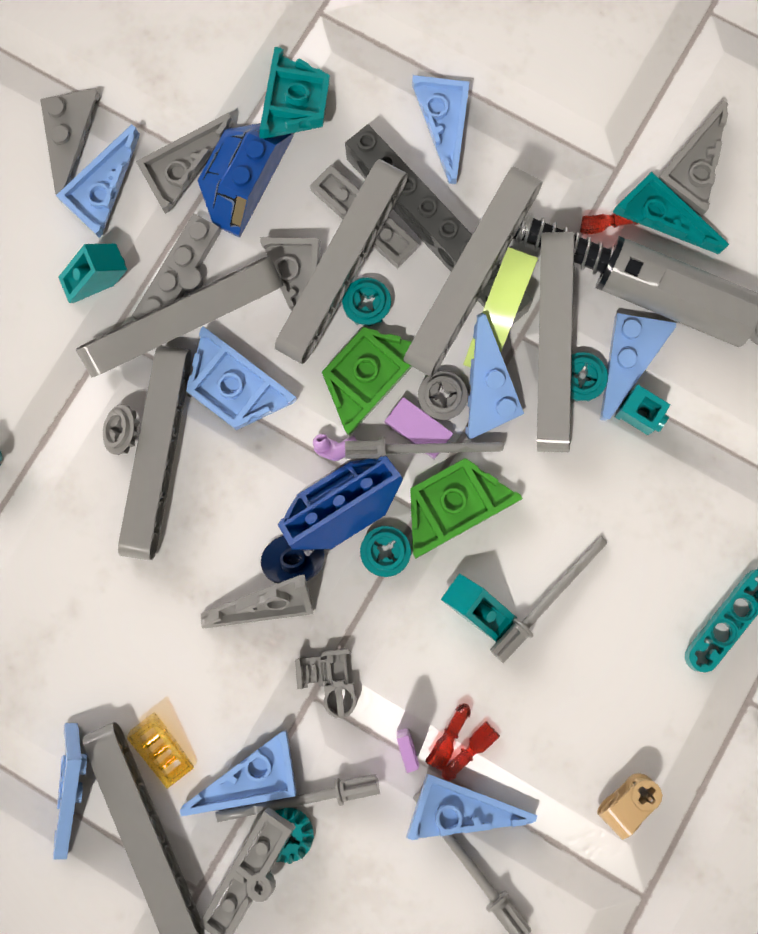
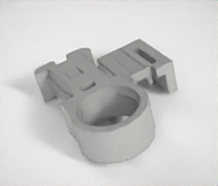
M349 649L325 651L320 657L295 659L297 689L308 688V683H318L319 687L329 683V685L324 686V705L326 711L335 718L347 717L354 711L357 697L354 683H349L346 654H351ZM327 656V659L321 660V657ZM302 666H305L306 683L303 682ZM335 689L338 713L333 711L329 703L331 692ZM342 689L347 690L352 696L350 710L345 713Z

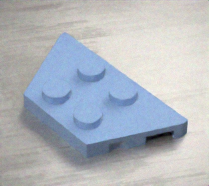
M204 326L200 329L199 346L197 353L194 354L193 371L189 376L186 391L235 430L243 428L296 402V396Z

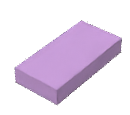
M404 397L385 420L386 425L412 444L447 443L453 436L451 431ZM439 453L426 454L435 460Z
M406 728L396 731L397 742L406 772L418 770L419 761L410 730Z

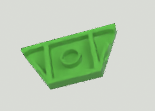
M363 327L322 371L347 435L350 436L412 368L411 365L404 362V356L411 341L403 340L400 336L392 334L384 335L377 330Z
M464 458L410 488L413 556L415 559L421 557L523 499L522 496L516 491L513 492L498 482V479L489 473L483 472L477 465Z

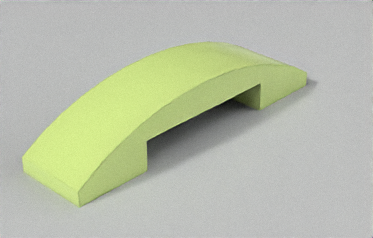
M509 246L482 312L487 316L500 352L503 349L538 260L536 256ZM472 338L463 365L470 368L471 359H474V338Z

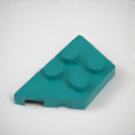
M274 47L259 138L266 139L323 127L330 75L320 69L311 67L300 58L294 62L283 56V49Z

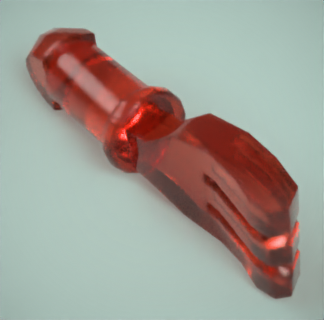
M615 213L611 215L583 216L580 232L582 234H596L603 232L609 226L617 228L621 225H637L639 223L618 216Z
M466 703L456 707V712L448 727L444 729L443 736L437 740L434 748L425 760L428 765L436 767L438 770H443L451 759L454 751V739L459 738L460 730L466 719L471 715L470 706Z
M487 721L469 738L468 747L466 749L462 748L461 752L447 766H444L442 770L443 779L447 781L454 780L457 777L456 775L470 761L474 760L473 756L475 754L483 753L500 737Z

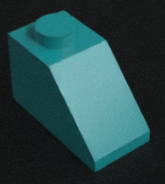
M84 244L58 278L68 302L75 303L113 287L126 273L127 267L117 244Z
M460 573L441 598L456 613L495 642L513 624L512 620L517 618L484 588Z

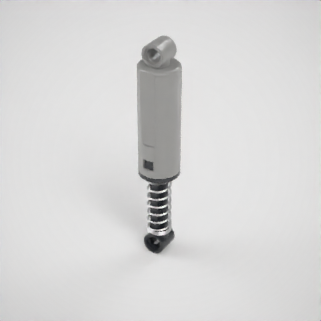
M528 211L513 239L518 244L524 241V247L529 244L534 245L537 252L541 248L542 233L568 232V227H565L563 230L559 229L556 222L549 225L545 223V217L537 220L533 218L534 214ZM579 232L575 233L574 262L581 265V270L587 267L593 270V275L597 272L600 273L595 288L736 347L744 345L749 338L758 345L757 292L621 236H618L614 245L608 249L603 247L602 241L595 244L591 242V236L583 239L580 237Z

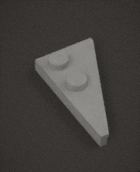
M96 88L40 99L56 195L73 180L71 173L75 161L79 162L86 141L85 135L92 124L90 116L95 102L99 103L100 95Z
M725 101L720 104L659 176V179L701 216L707 212L710 205L708 202L711 187L715 181V167L718 165L723 128L728 117V103Z
M229 113L136 161L165 214L171 210L211 156L224 130L231 129L234 125Z
M261 237L262 247L265 249L267 256H270L282 280L283 286L281 291L288 307L292 311L320 262L321 241L318 238Z
M305 575L293 577L201 613L202 628L313 614V603Z

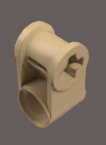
M642 773L633 774L600 804L597 814L621 839H626L662 802V791L658 784L647 775ZM642 786L648 792L645 797L638 792Z

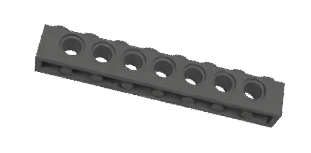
M367 124L345 142L348 162L364 179H366L378 159L408 173L406 185L393 210L452 272L472 234L374 129ZM500 264L497 265L478 299L483 307H485L501 266ZM526 291L512 325L529 311L533 299Z

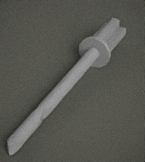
M381 436V440L345 441V459H378L379 457L386 456V454L499 452L503 451L504 443L385 444V436Z
M602 536L522 622L516 618L512 620L514 624L490 649L491 653L502 663L528 637L532 638L534 636L529 628L606 546L607 542Z
M376 774L343 781L336 778L334 781L335 788L215 812L217 822L260 814L268 807L275 811L337 798L338 804L342 806L344 801L380 794L378 777Z
M419 792L417 795L413 797L416 803L418 802L421 792ZM453 834L442 836L491 902L486 907V910L495 914L509 934H529L531 928L509 901L508 892L504 891L498 894Z

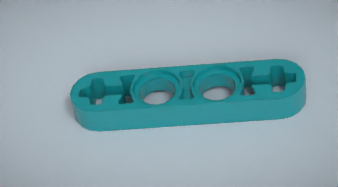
M758 569L751 570L745 575L688 646L685 652V661L692 670L706 673L716 668L758 615V601L755 599L758 598V590L753 596L744 592V590L751 592L757 587L758 582L755 578H758ZM740 598L746 600L749 605V612L744 617L736 615L733 609L735 601ZM719 623L725 624L729 629V637L724 642L718 641L713 634L715 626ZM710 644L719 648L718 651L716 649H709L705 655V658L708 660L707 664L696 663L698 657L695 655L696 651L704 652Z

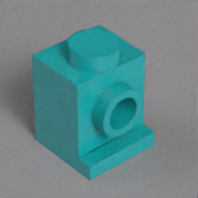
M637 385L630 391L615 418L622 419L644 434L650 435L655 430L660 432L669 419V416L665 413L671 404ZM638 410H644L647 413V419L638 414Z

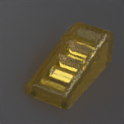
M155 712L128 732V741L167 789L194 769L192 762ZM151 728L156 731L146 740L141 738ZM159 739H162L164 743L151 752L149 747ZM170 749L172 754L159 763L157 758ZM178 759L181 764L167 774L164 769Z

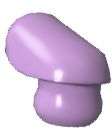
M319 434L313 439L314 451L319 456L332 461H339L345 458V441L357 440L353 435L338 443L327 438L325 434Z

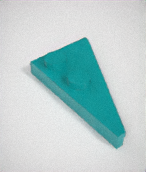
M653 172L648 174L612 211L618 216L716 254H720L729 245Z

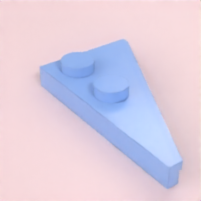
M413 75L412 87L448 183L456 184L470 82Z
M132 124L56 195L98 238L104 232L140 136Z
M484 313L476 315L477 322L474 326L473 334L475 350L474 359H471L469 382L471 392L468 396V407L470 408L468 427L465 430L469 439L475 438L524 414L491 326Z
M620 313L616 314L607 367L608 382L604 389L600 420L606 421L612 417L674 331L677 323Z
M78 723L64 724L66 755L61 756L57 801L59 816L57 830H55L53 860L67 859L75 803H81L83 784L78 781L79 775H85L87 754H81Z
M287 730L281 731L181 806L180 815L187 816L295 797L297 791Z
M426 774L406 838L417 840L418 838L470 833L508 826H522L536 822L538 815Z

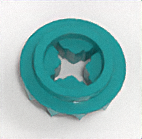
M361 278L350 284L342 298V305L347 318L354 321L356 325L361 324L370 327L372 324L381 323L389 313L391 296L387 287L380 281L373 278ZM360 294L363 297L365 296L366 299L375 298L372 301L373 312L366 306L359 308L362 304Z
M579 352L572 354L571 398L575 401L589 402L598 397L606 388L608 373L604 363L598 357L590 353ZM584 366H586V377L590 378L591 381H586L579 388L578 379L573 374H579Z
M381 526L371 530L364 537L360 547V556L362 563L369 572L379 577H391L405 569L410 560L411 547L407 537L400 530L390 526ZM395 541L396 543L393 545L391 553L396 561L394 562L392 559L385 557L383 560L380 559L378 563L375 562L380 554L375 542L386 547Z
M289 807L276 810L277 814L296 826L292 833V836L296 838L295 842L289 841L276 862L291 864L299 859H303L310 850L314 839L313 826L309 818L298 809Z

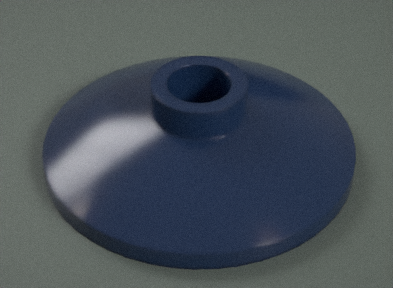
M283 535L273 540L264 549L261 556L262 571L269 580L276 584L299 575H305L307 582L322 569L325 561L324 549L292 550Z

